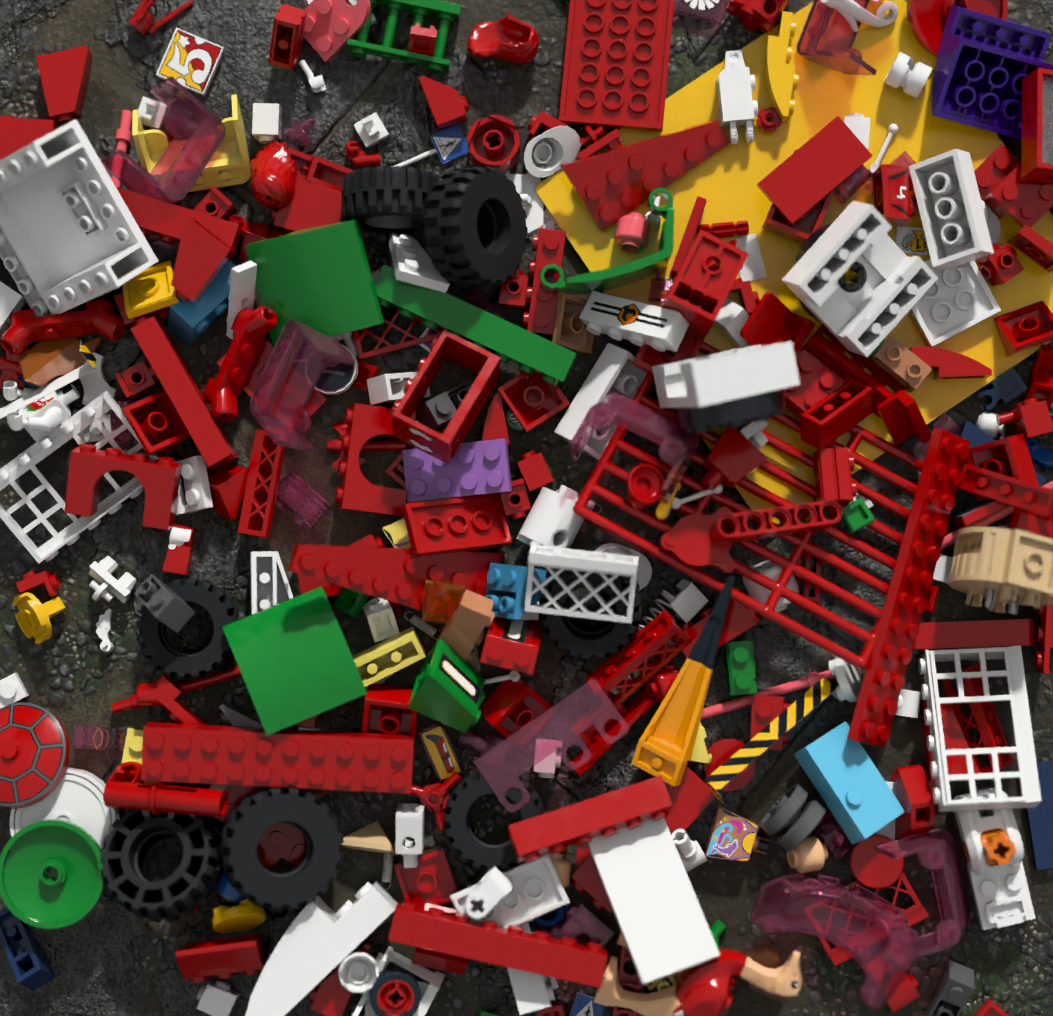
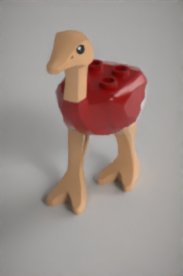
M620 931L617 944L627 947L623 934ZM718 949L719 957L667 976L673 986L649 994L623 990L618 982V958L611 956L603 975L601 988H597L593 1002L604 1006L629 1008L643 1016H720L722 1010L727 1012L732 1001L730 994L735 985L732 975L740 976L772 994L783 997L797 996L802 985V973L799 964L800 952L793 951L791 957L784 965L777 969H770L759 965L736 950Z

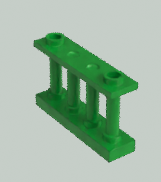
M370 0L371 11L368 21L358 31L356 40H347V50L351 51V54L354 56L366 57L367 55L428 67V70L434 73L449 72L450 60L443 59L450 23H453V21L459 22L461 4L442 0ZM377 5L386 6L389 10L382 46L366 43L373 7ZM402 10L412 12L414 15L412 26L420 23L422 28L424 18H427L428 15L438 17L440 23L434 56L392 48L399 12H402Z

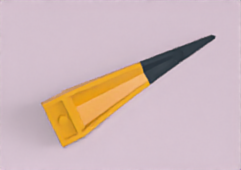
M734 577L728 578L688 658L640 737L631 762L632 765L655 777L661 775L663 781L672 786L680 785L687 762L691 760L733 589Z

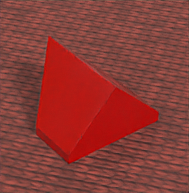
M231 465L207 473L213 503L212 508L218 515L236 519L246 487L248 468Z

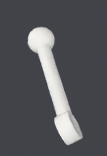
M896 124L889 125V133L875 162L869 167L871 174L879 167L893 135L898 132Z
M719 484L714 491L708 489L682 499L674 498L671 508L678 509L681 504L712 493L720 494L723 491V487Z
M513 670L509 675L484 679V685L510 679L516 682L520 679V673Z

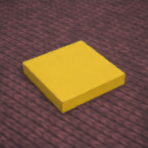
M171 260L151 266L122 284L125 311L129 319L179 303V298L175 294L177 289L171 285L174 273V266Z

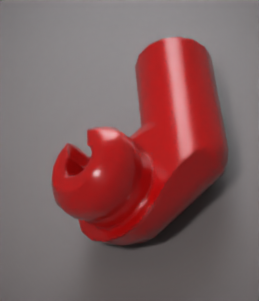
M350 141L346 144V156L356 167L381 166L380 153L366 154L356 141Z

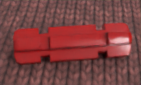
M746 220L737 221L736 223L733 221L712 223V226L702 224L698 226L697 233L701 229L717 238L734 237L735 234L744 236L749 233V224Z

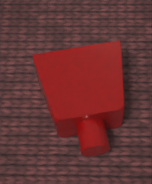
M728 426L703 463L704 467L709 470V473L702 479V483L711 491H714L721 482L728 489H731L759 469L768 458L738 430Z

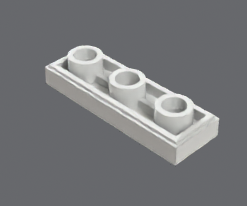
M248 261L231 269L226 336L232 340L236 332L231 327L238 312L245 308L254 309L257 264L253 261Z

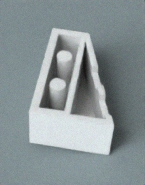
M278 551L250 552V610L252 615L293 598Z

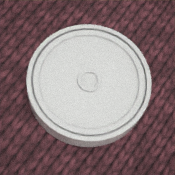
M67 768L58 786L42 801L25 808L11 809L10 833L11 837H13L24 827L43 820H64L85 829L97 841L101 850L104 851L105 845L103 841L107 834L110 835L113 829L111 825L116 819L120 820L119 808L106 807L104 805L103 794L106 784L100 778L82 769Z

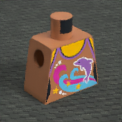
M717 805L704 854L711 858L749 861L751 851L766 855L770 839L756 835L758 830L756 823Z

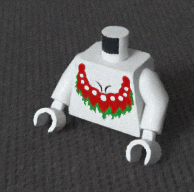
M7 380L3 383V396L9 401L16 400L18 397H23L35 391V389L29 388L18 390L17 382L13 380ZM70 384L62 390L58 389L19 409V411L8 412L7 423L14 431L21 430L24 427L33 439L38 442L71 417L69 404L78 399L80 394L74 385Z

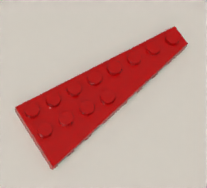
M295 544L287 570L449 618L464 588L485 597L487 573L490 563L501 564L503 554L497 552L460 551L414 557L412 548Z

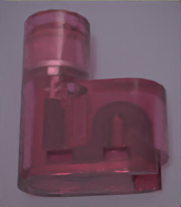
M862 165L845 179L834 192L836 199L844 204L872 177L869 170Z

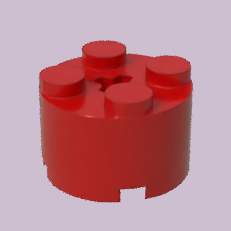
M494 114L477 120L471 126L467 137L471 162L475 167L488 166L499 170L503 174L507 173L517 163L520 156V137L513 122L504 116ZM495 142H498L499 146L490 147V145H494Z

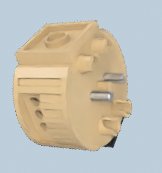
M995 527L962 528L957 531L949 586L952 589L965 593V596H967L966 605H970L971 602V606L982 607V600L985 599V607L989 611L996 613H1005L1006 604H1009L1008 613L1017 614L1019 605L1034 606L1036 609H1039L1040 606L1053 605V539L1019 529L1009 530Z

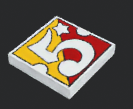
M176 28L156 76L205 97L225 49L220 45Z

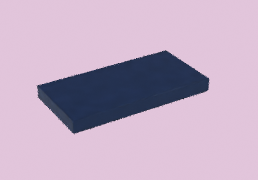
M1053 760L1036 762L1041 802L1035 808H1025L1035 870L1053 868Z

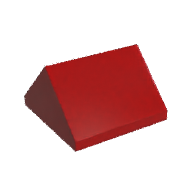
M1043 300L994 318L995 326L1007 356L1053 340V314Z

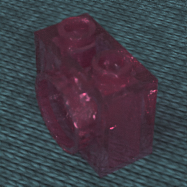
M581 902L578 906L573 904L564 915L566 918L565 922L560 927L556 924L548 933L550 938L558 940L561 937L575 939L578 934L586 933L590 937L589 943L604 946L614 935V930Z

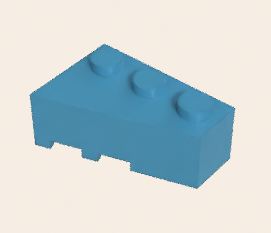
M230 260L226 262L198 301L189 300L186 302L179 298V303L173 304L169 308L167 327L189 347L217 317H220L228 309L231 269L236 267Z

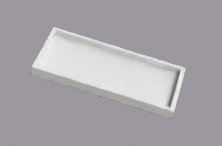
M651 818L642 821L643 824L637 828L627 829V827L618 829L617 833L610 837L602 838V835L591 838L592 841L587 844L642 985L715 959L720 955L665 819L653 821Z

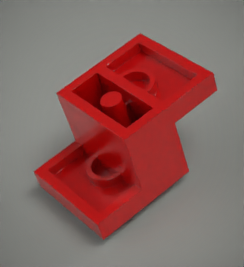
M1001 144L974 171L981 200L985 202L999 219L1008 214L1021 227L1026 224L1031 228L1053 206V184L1022 179V161L1019 162Z

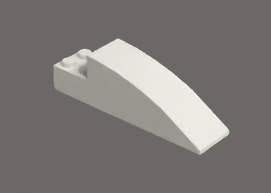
M377 880L372 885L369 881L363 885L355 895L357 899L353 903L348 900L339 908L336 914L319 895L316 896V901L305 906L275 947L251 994L245 1016H285L395 911L398 902Z

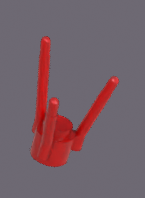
M142 0L138 9L131 16L132 18L129 20V23L142 35H145L148 31L153 35L158 28L193 5V1H188L154 24L153 21L156 18L148 11L156 0Z

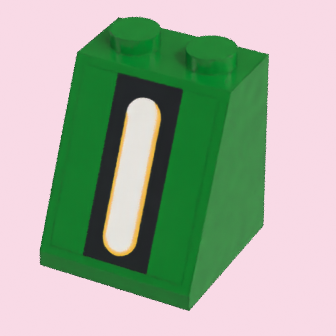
M438 639L417 671L407 708L466 733L470 725L475 726L480 718L481 711L478 710V707H480L485 698L486 692L483 691L485 680L444 640Z

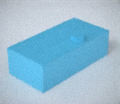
M845 721L796 752L794 756L853 845L868 838L905 811L860 742L847 738L850 727Z

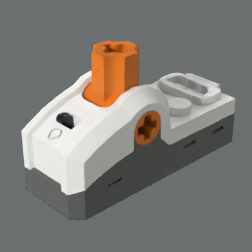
M991 786L976 790L977 799L996 798L995 787ZM970 791L953 795L951 800L971 799ZM1002 791L1003 798L1008 797V795ZM1013 810L950 811L977 926L982 930L1036 919L1022 863L1024 858L1023 843Z

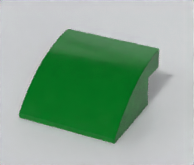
M357 219L301 229L279 237L259 240L245 245L249 261L257 264L256 286L261 304L273 310L277 315L278 325L269 331L273 347L317 340L384 323Z
M322 586L222 626L266 735L275 733L367 694Z

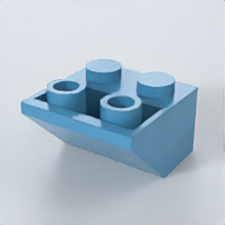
M490 563L487 573L485 597L494 601L492 606V612L495 613L494 617L519 620L527 612L524 609L528 567ZM534 568V575L540 582H543L546 579L547 570ZM534 582L532 589H534L537 586ZM540 589L532 595L531 604L535 605L542 598L543 592Z

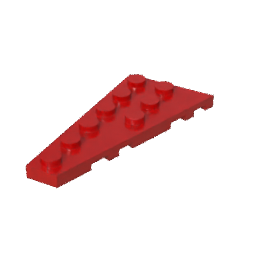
M712 120L681 131L660 135L657 138L643 140L559 166L598 228L604 231L621 217L646 202L653 190L656 188H666L731 142L719 122Z

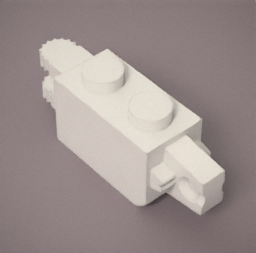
M741 50L725 52L724 69L720 72L716 81L721 127H729L731 144H737L738 132L736 126L745 125V139L747 143H751L754 141L752 123L755 119L754 116H758L757 100L753 101L752 91H755L756 88L755 76L750 75L749 67H745Z

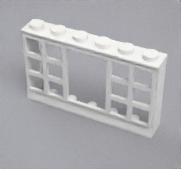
M107 390L0 469V491L10 484L22 498L7 510L0 503V518L38 564L43 560L48 562L59 553V548L65 544L70 546L80 538L79 534L82 531L95 528L101 522V517L107 513L110 515L115 513L122 507L124 500L129 497L133 499L144 490L137 477H133L120 487L109 472H106L104 477L116 491L98 503V509L91 517L80 516L78 518L74 514H68L73 522L59 533L46 519L61 507L65 511V502L35 465L71 438H74L79 445L85 444L78 433L90 424L94 423L105 437L95 444L96 449H100L109 442L113 448L122 450L113 438L125 429H128L139 443L126 453L122 450V454L132 455V453L139 451L141 448L144 449L122 413L120 406ZM112 409L124 424L109 434L98 418ZM149 455L152 459H158L159 457L155 455ZM31 469L42 484L26 495L15 480ZM46 488L58 503L42 514L31 499ZM26 503L38 518L22 529L10 514ZM42 522L53 537L40 547H37L26 533Z
M1021 645L925 650L922 659L918 660L919 674L924 675L921 695L922 699L927 701V709L924 710L925 725L930 727V735L927 736L928 751H932L933 761L930 762V774L936 780V788H933V800L935 804H938L939 812L1037 807L1041 802ZM1004 659L1006 670L987 671L986 660ZM979 660L981 672H962L960 661ZM954 661L955 673L936 674L935 662ZM988 677H1007L1009 695L990 696ZM982 678L984 696L965 697L962 679ZM956 679L958 697L939 698L937 680ZM1010 701L1016 747L945 750L940 704ZM1017 753L1019 772H999L997 754ZM991 754L993 773L974 774L972 755ZM965 755L968 774L948 775L946 756ZM1020 778L1022 797L1003 798L1000 779ZM994 779L996 798L977 799L975 780ZM968 780L971 799L951 800L949 781Z

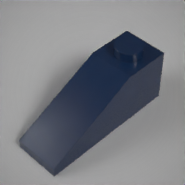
M7 907L0 911V940L19 984L34 991L55 978L48 958L27 923L18 919Z

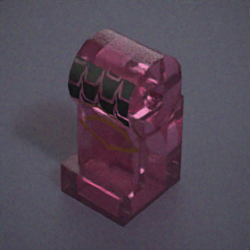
M83 723L75 724L72 748L124 751L126 729Z

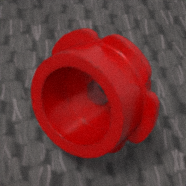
M774 107L762 108L758 112L756 123L761 130L771 133L781 126L782 120ZM768 117L772 119L770 122L767 121Z

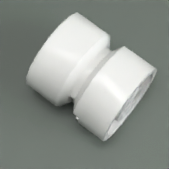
M899 52L884 83L896 89L901 86L904 93L917 98L932 71V67L920 61L915 64L912 57Z

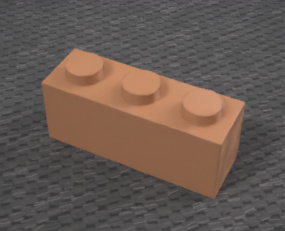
M464 588L438 639L444 640L469 664L475 652V649H473L474 645H480L485 633L483 629L485 626L490 627L495 613L492 612L493 600Z

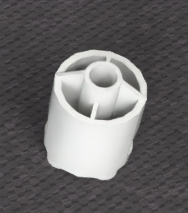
M561 485L557 491L542 487L516 539L529 546L539 545L569 549L584 521V518L573 512V507L580 494L564 485Z

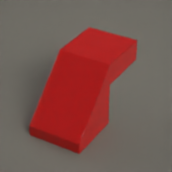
M1041 344L1032 365L1024 400L1036 398L1037 402L1046 400L1048 409H1050L1053 402V346Z

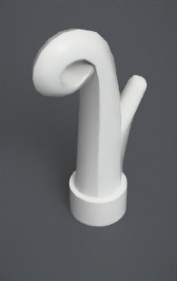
M821 0L823 4L836 9L847 20L854 32L858 31L856 20L872 27H885L893 23L898 16L897 4L892 1H886L881 4L875 16L854 0ZM889 10V13L884 16L885 11Z

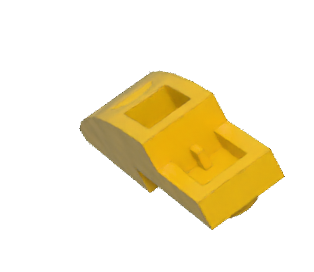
M782 11L777 36L768 35L764 54V71L769 98L772 106L777 110L784 123L788 115H793L795 100L791 99L792 90L797 89L799 74H795L796 65L785 64L790 63L792 47H788L789 37L794 38L796 22L792 21L793 13Z

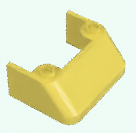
M237 94L231 95L232 117L225 118L220 122L218 137L169 144L164 132L157 129L144 130L138 110H133L132 136L147 188L153 195L167 196L211 189L213 186L216 188L243 184L250 179L251 167L247 140Z

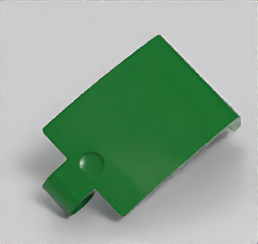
M656 188L650 193L647 206L649 211L654 215L662 216L666 220L663 221L658 252L620 266L566 278L565 282L561 267L549 264L541 270L540 283L542 287L547 291L564 292L571 295L589 294L592 291L601 292L625 286L663 271L667 267L673 252L674 208L671 193L665 188ZM662 196L666 199L667 205L657 207L653 203V198ZM556 272L559 275L558 282L554 284L548 283L544 278L546 273Z

